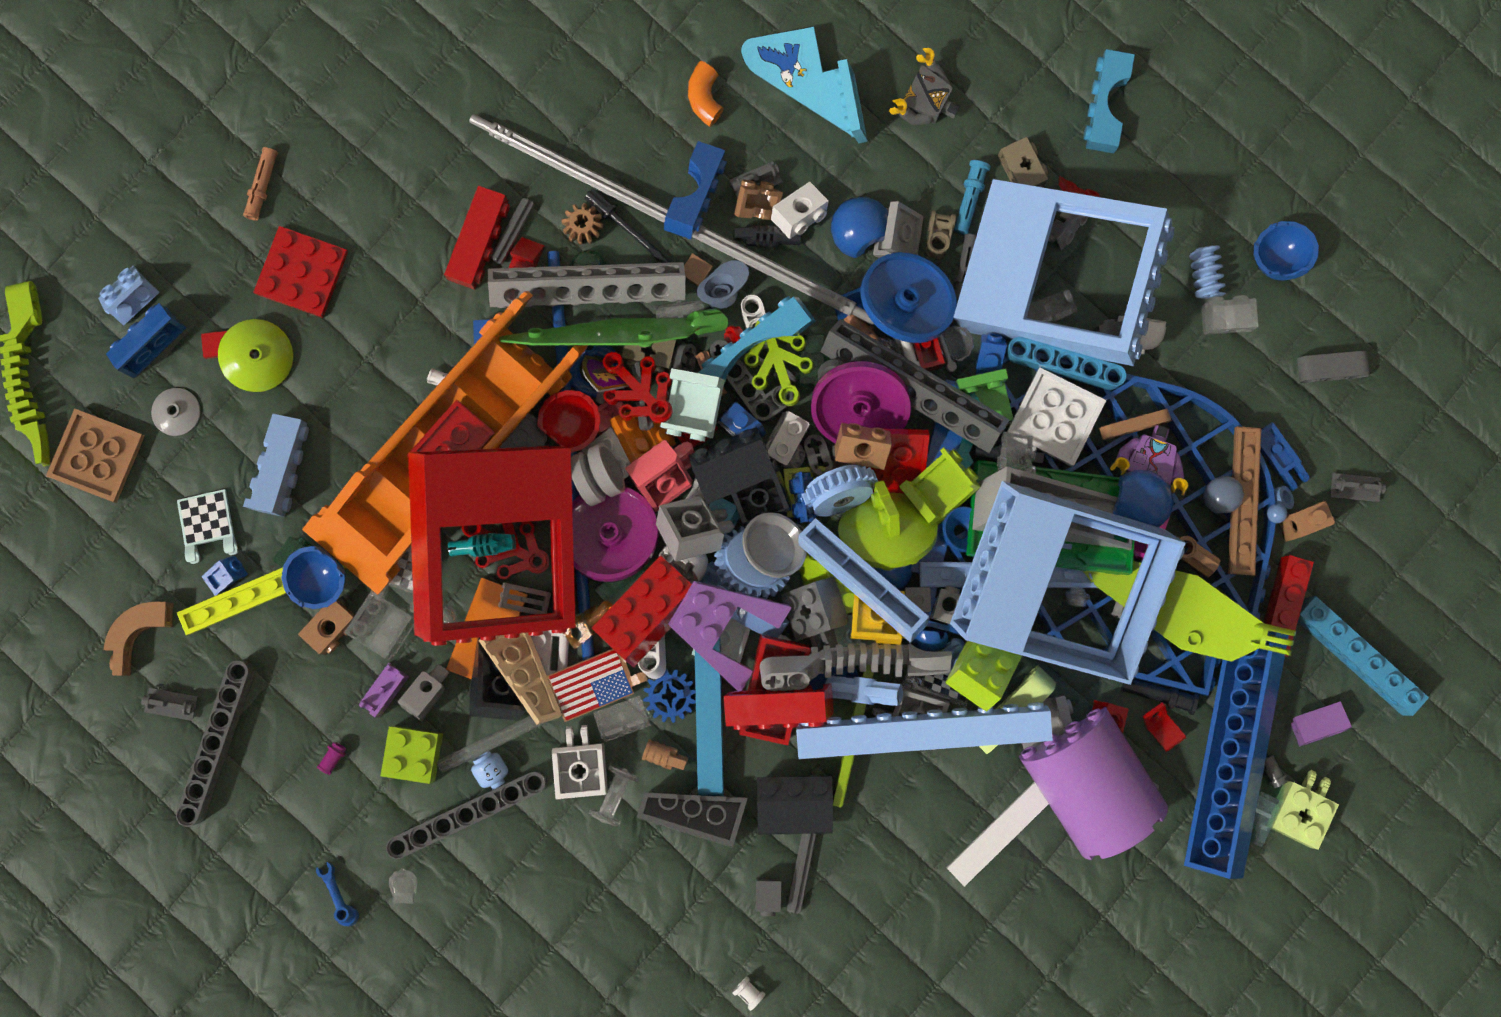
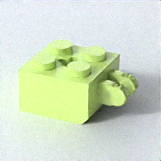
M1311 770L1308 771L1302 785L1291 781L1282 785L1264 825L1305 846L1319 850L1339 804L1325 798L1331 784V780L1327 777L1320 781L1316 792L1311 791L1317 775L1315 771ZM1300 811L1304 812L1303 819L1299 816Z

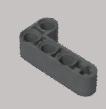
M724 340L715 341L710 347V356L716 359V350H721L728 343ZM740 358L737 360L733 367L739 368L742 373L737 378H732L728 375L726 382L755 419L761 424H766L791 407L776 400V395L782 388L781 385L766 395L763 390L755 389L756 393L753 397H745L742 394V390L745 387L754 388L752 385L753 376ZM788 393L789 400L794 398V393ZM765 406L769 409L770 413L766 417H759L756 413L757 408Z

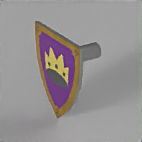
M585 355L582 362V371L586 380L598 392L595 399L597 403L604 404L603 394L605 391L629 387L617 374H611L606 371L603 360Z

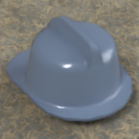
M737 260L723 263L699 284L697 289L698 297L701 301L709 304L712 309H724L731 306L737 299L738 291L748 280V267L745 263Z

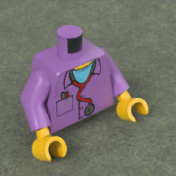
M1155 425L1151 437L1142 435L1139 438L1131 439L1120 448L1116 461L1110 468L1113 471L1116 467H1119L1121 469V476L1132 470H1150L1160 475L1169 486L1172 482L1170 488L1172 494L1178 488L1182 491L1181 495H1184L1188 488V482L1184 479L1180 455L1176 452L1177 448L1175 445L1166 442L1169 429L1163 426Z

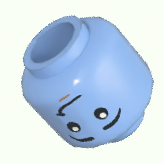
M487 751L473 760L474 765L471 771L482 788L491 786L492 790L505 783L504 777L508 774V768L498 753Z

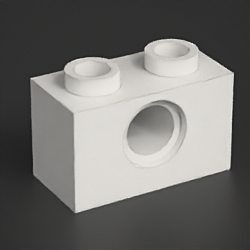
M808 182L773 206L771 220L791 239L797 234H803L808 226L814 222L818 223L825 218L828 200L811 182Z

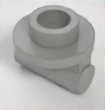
M800 444L788 465L781 464V467L799 468L805 460V451Z

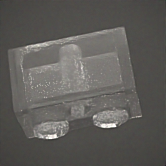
M1247 295L1235 296L1233 300H1224V297H1212L1201 306L1204 335L1252 332L1258 328L1256 298L1248 299Z

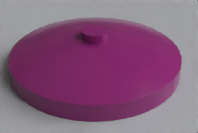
M866 361L845 363L828 371L816 384L811 400V413L816 427L828 440L835 444L841 423H856L868 428L904 429L908 423L911 411L910 395L904 381L891 369Z
M625 487L623 493L614 497L606 494L605 501L595 506L588 505L581 495L572 502L574 568L579 573L597 581H619L636 574L650 561L658 544L659 530L656 526V515L651 505L642 495Z

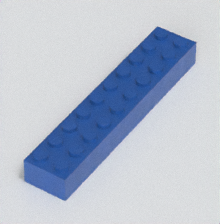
M1269 631V634L1280 636L1284 638L1289 637V635ZM1267 641L1266 643L1268 645H1273L1285 649L1287 647V645L1274 643L1270 641ZM1257 649L1232 662L1222 660L1184 866L1228 879H1241L1244 877L1285 654Z

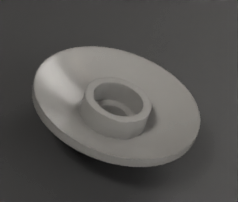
M171 388L163 391L155 399L151 410L155 426L161 432L170 436H181L189 433L197 425L201 413L197 398L191 392L182 388ZM175 406L177 411L171 415L170 409Z

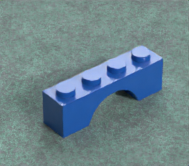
M700 141L697 142L690 158L688 174L696 180L699 188L691 195L673 198L665 216V231L688 239H692L694 231L699 232L703 222L702 212L707 213L711 203L710 193L715 194L719 184L717 177L719 174L723 175L727 165V161L724 160L725 150Z

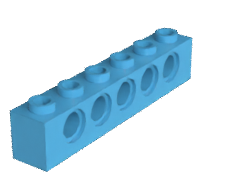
M1316 596L1308 597L1303 601L1298 623L1401 715L1413 716L1429 698L1424 692Z

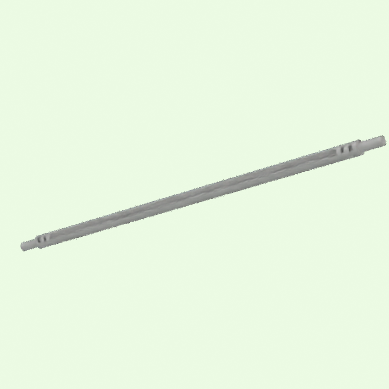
M475 114L470 117L469 122L489 132L490 136L665 223L668 208L496 122L491 123ZM702 225L699 232L694 231L693 238L849 316L854 315L872 325L874 324L866 311L856 306V302Z

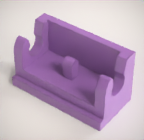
M388 663L361 700L359 706L370 711L369 714L373 717H381L409 676L391 663Z
M1341 701L1293 718L1294 722L1291 723L1299 747L1345 732L1352 727Z

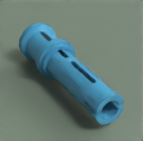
M971 160L969 163L971 167L968 179L964 181L966 190L955 228L953 229L954 232L963 235L969 233L979 193L985 188L983 184L985 176L991 168L988 163L979 160Z

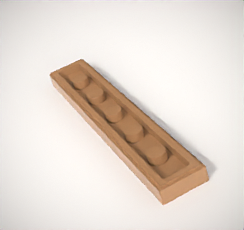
M1234 428L1232 477L1241 483L1244 498L1242 504L1235 511L1231 512L1228 574L1255 575L1261 428Z

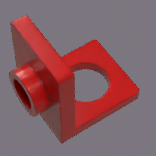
M1163 702L1143 716L1146 729L1166 752L1186 739V735L1167 715L1166 706ZM1157 712H1159L1154 718L1151 719V717H1152L1154 714H1156Z

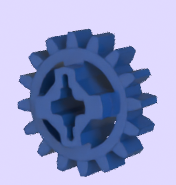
M666 669L664 676L655 681L648 679L651 687L644 688L643 691L649 693V697H645L643 701L650 702L646 710H654V718L662 715V722H666L667 718L670 717L672 723H674L678 715L682 720L685 718L684 711L692 712L689 704L696 703V700L691 698V695L696 694V690H690L693 681L686 682L687 675L685 673L679 677L678 670H674L673 674L670 675L668 669ZM672 679L679 681L685 689L679 690L673 686ZM663 681L662 690L654 694L656 686ZM668 684L671 692L677 694V697L672 700V708L669 700L663 697L668 692ZM682 698H686V702L683 705V707L677 711V703L679 702V700ZM661 702L666 705L668 712L660 710L655 703Z

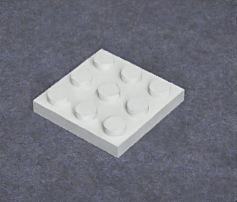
M1039 368L1006 434L1073 467L1106 400Z

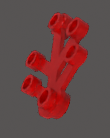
M610 352L605 355L603 365L606 371L611 374H617L632 389L605 391L603 397L608 405H615L619 401H644L648 406L632 407L629 404L622 405L619 408V415L624 421H630L634 417H650L655 423L668 421L673 414V408L667 401V391L672 384L670 375L667 372H660L656 376L658 391L655 399L650 394L652 372L656 369V363L652 357H644L640 362L642 368L640 384L625 369L624 361L620 354ZM618 363L617 366L611 367L612 364ZM646 363H652L650 367H645ZM662 378H668L665 383H660ZM611 394H615L613 399H608ZM631 410L628 415H623L624 411ZM659 410H665L662 414L657 415Z
M529 521L523 522L520 525V532L526 538L529 551L520 547L513 523H501L505 534L515 535L516 549L499 553L498 555L484 556L487 558V563L483 566L479 564L481 557H476L475 559L476 565L483 569L489 567L491 563L513 556L523 559L524 561L510 566L501 565L498 567L497 575L504 580L509 579L513 574L525 570L535 574L543 573L550 564L548 554L538 548L534 535L535 526ZM527 524L532 527L530 533H524L523 527ZM470 525L462 526V532L468 537L492 533L482 528V525H477V530L474 533L469 531ZM536 557L542 559V563L539 566H535L533 563ZM502 568H508L509 574L506 577L501 576L500 571Z

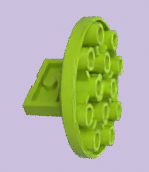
M884 481L874 483V493L871 494L869 499L843 513L839 521L838 534L839 539L871 567L890 571L894 568L916 564L926 556L936 543L938 523L929 524L906 494L889 493Z

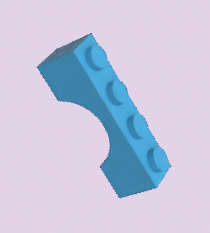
M1106 49L1103 56L1098 57L1095 71L1099 72L1098 80H1094L1091 91L1095 98L1094 103L1091 102L1087 115V117H1091L1090 126L1087 125L1083 138L1087 140L1086 149L1115 153L1119 147L1123 123L1111 114L1107 99L1110 91L1117 87L1125 86L1131 78L1135 54Z

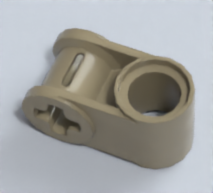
M932 210L926 244V253L930 258L941 259L946 255L955 225L956 214L949 216L938 214L936 210ZM940 242L944 248L937 250L932 246V243Z

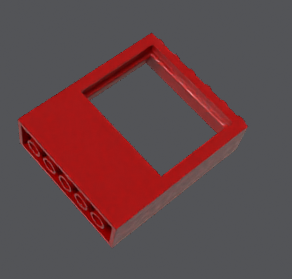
M534 446L408 452L415 635L422 638L424 642H431V645L440 646L446 645L448 640H456V643L472 642L471 638L480 637V640L490 641L495 640L496 636L504 635L505 638H518L520 633L540 636L543 635V631L552 630V633H566L567 629L575 628L571 448ZM550 520L553 613L444 623L440 527Z

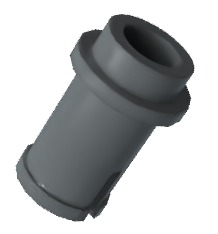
M1274 755L1266 757L1264 771L1270 780L1268 782L1269 785L1277 788L1287 783V774H1283Z

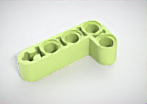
M1037 665L1023 679L1022 684L996 709H1002L1007 704L1028 707L1029 703H1042L1054 691L1056 682ZM988 745V746H979V747H980L986 754H988V753H990L997 745Z

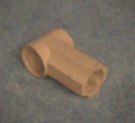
M1178 537L1188 546V550L1183 554L1181 560L1209 578L1216 571L1221 560L1198 545L1192 537Z

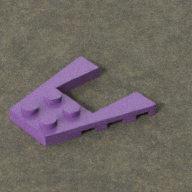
M694 581L668 624L737 691H742L753 671L749 667L713 649L737 607L746 610L778 629L792 607L785 603L781 604L769 599L757 598L745 593L733 592L721 587Z

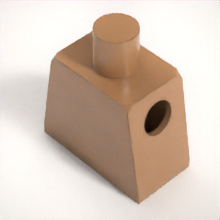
M1322 501L1287 515V518L1278 524L1287 542L1334 525L1335 521L1326 501ZM1292 521L1295 522L1297 531L1293 528Z

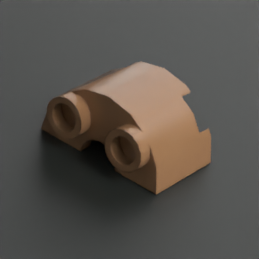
M743 179L734 215L741 218L758 217L771 220L773 206L781 201L783 192L774 189L775 185L769 182L761 181L760 185H756L753 181Z

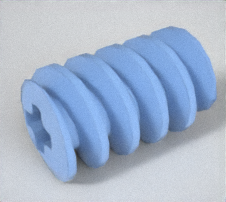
M1219 245L1201 247L1189 255L1190 259L1194 261L1191 264V268L1197 270L1192 274L1194 279H1198L1193 284L1195 288L1199 289L1195 292L1197 298L1210 299L1226 294L1219 292V289L1226 286L1225 283H1218V280L1223 278L1224 274L1216 272L1223 267L1222 264H1215L1216 260L1222 258L1221 255L1214 254V251L1220 249Z

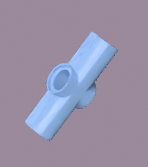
M831 676L825 683H832L833 698L851 700V702L871 705L879 703L882 705L900 706L903 698L901 684L877 682L876 679L854 677L852 679Z

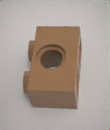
M841 423L835 444V461L884 470L892 445L890 431L878 427H863L856 423Z
M337 599L336 602L327 608H322L298 635L318 654H331L339 646L338 640L344 634L347 636L357 626L355 622L359 618ZM330 621L335 624V631L331 635L327 634L325 630L326 624Z

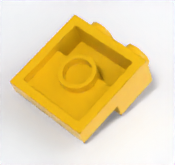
M854 594L851 639L876 640V643L901 645L902 638L904 637Z

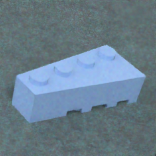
M272 414L263 442L264 447H267L266 452H262L259 455L257 461L259 474L251 480L249 487L252 489L251 499L245 498L243 507L285 517L286 512L290 511L292 505L290 494L292 488H295L298 478L295 473L297 465H300L303 459L302 443L307 440L309 428L305 421Z

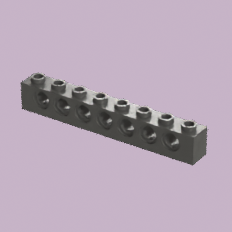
M841 319L832 327L827 335L821 353L832 360H840L845 363L866 361L891 369L907 386L911 407L988 453L991 452L1009 422V419Z

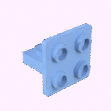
M132 266L130 269L125 268L118 275V280L113 285L109 284L101 290V296L98 298L104 311L114 316L123 326L159 293L140 274L135 266Z

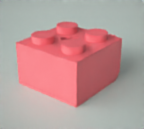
M663 440L625 468L642 496L648 501L655 512L659 510L660 505L671 502L692 486L693 480L687 472V469L691 467L688 455L695 452L692 443L687 441L672 449L667 441Z

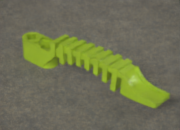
M27 281L5 287L11 331L8 334L0 335V341L5 343L3 347H0V354H3L4 359L0 360L1 365L5 367V370L2 371V376L6 378V382H3V385L8 390L5 397L10 402V405H7L8 411L12 412L10 421L15 424V430L22 432L30 440L33 447L35 464H42L45 467L50 465L48 434L46 425H39L37 421L45 418L44 412L36 411L38 409L37 403L29 401V399L33 398L32 392L23 390L30 388L29 382L20 380V378L28 377V371L21 370L19 367L29 365L28 359L21 358L19 355L31 353V348L25 346L24 342L35 326L42 324V314L36 286L32 281Z

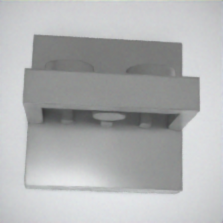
M899 201L890 202V207L886 208L889 213L884 241L875 243L873 255L878 258L898 252L918 255L924 216Z

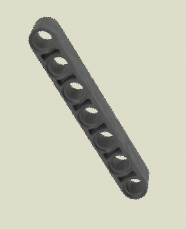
M233 661L226 668L176 812V819L182 826L189 827L200 824L206 817L254 678V666L248 661ZM240 665L245 669V674L241 679L236 675V669ZM231 689H234L237 694L234 702L228 699V693ZM222 713H226L229 718L225 726L220 723ZM215 736L220 740V746L217 750L211 744ZM206 760L212 764L210 773L205 772L203 768ZM198 784H200L204 790L203 795L201 797L197 796L195 793V787ZM189 808L193 809L195 812V818L193 821L189 820L187 817V811Z
M533 771L392 837L386 844V852L391 858L400 859L539 794L547 787V776L541 771ZM532 776H538L541 779L542 784L539 789H533L530 786L529 780ZM510 786L517 788L519 791V796L516 800H511L507 796V790ZM487 797H492L496 801V808L493 811L486 809L484 805ZM464 808L472 810L473 819L471 821L463 819L462 811ZM441 819H447L450 822L451 827L448 832L440 829L439 823ZM419 829L426 831L428 835L425 843L417 839ZM396 840L404 843L405 850L403 853H398L395 850L394 843Z

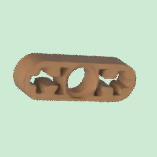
M1164 409L1101 427L1099 430L1102 440H1108L1155 427V425H1162L1172 420L1169 410Z

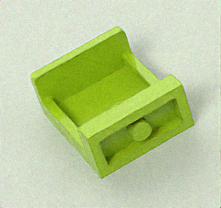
M945 447L940 450L942 455L912 482L906 480L899 486L929 524L938 523L939 525L952 510L958 508L981 487L976 481L978 476L969 467L966 469L961 463L963 461L961 455L955 449L949 450Z

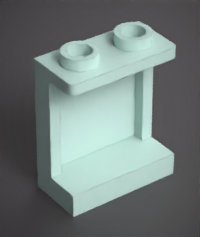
M671 368L670 379H673L669 403L673 408V414L668 421L661 422L660 427L667 429L666 434L681 437L683 432L691 434L690 439L705 441V437L713 438L725 380L720 377Z

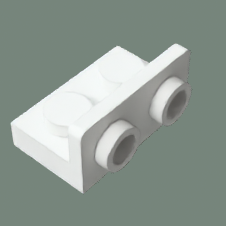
M790 411L783 412L765 444L770 459H776L781 464L788 465L809 426V422Z

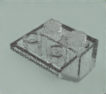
M370 591L344 633L384 659L392 660L414 626V615L381 595Z

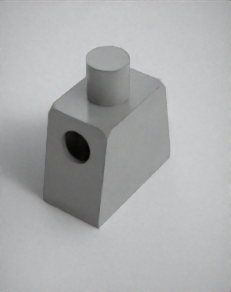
M439 664L435 666L430 674L422 671L399 699L398 703L404 710L422 722L445 691L441 683L449 672ZM432 686L431 691L423 692L424 687Z

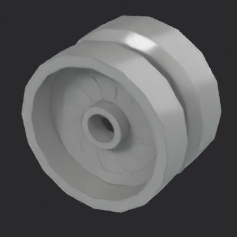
M599 443L590 447L588 454L580 452L571 456L572 480L581 497L588 505L595 506L604 502L606 494L614 497L625 491L622 472L613 454L605 444Z

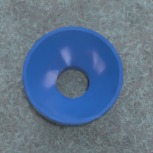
M959 507L952 510L945 517L942 524L944 540L952 549L959 552L967 551L969 517L972 510L969 507ZM959 525L965 529L966 536L964 539H958L955 536V526Z

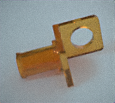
M609 601L602 602L599 607L594 605L575 617V627L581 631L580 639L572 636L571 628L567 629L566 633H563L574 649L596 634L592 627L613 606Z

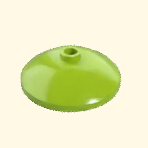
M250 319L235 324L224 334L218 348V361L224 376L233 385L249 392H264L277 387L286 379L293 364V349L287 335L278 326L265 320ZM258 350L260 353L257 359L251 358V351Z

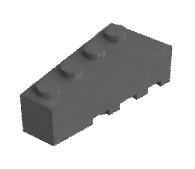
M644 793L637 818L733 847L748 798Z

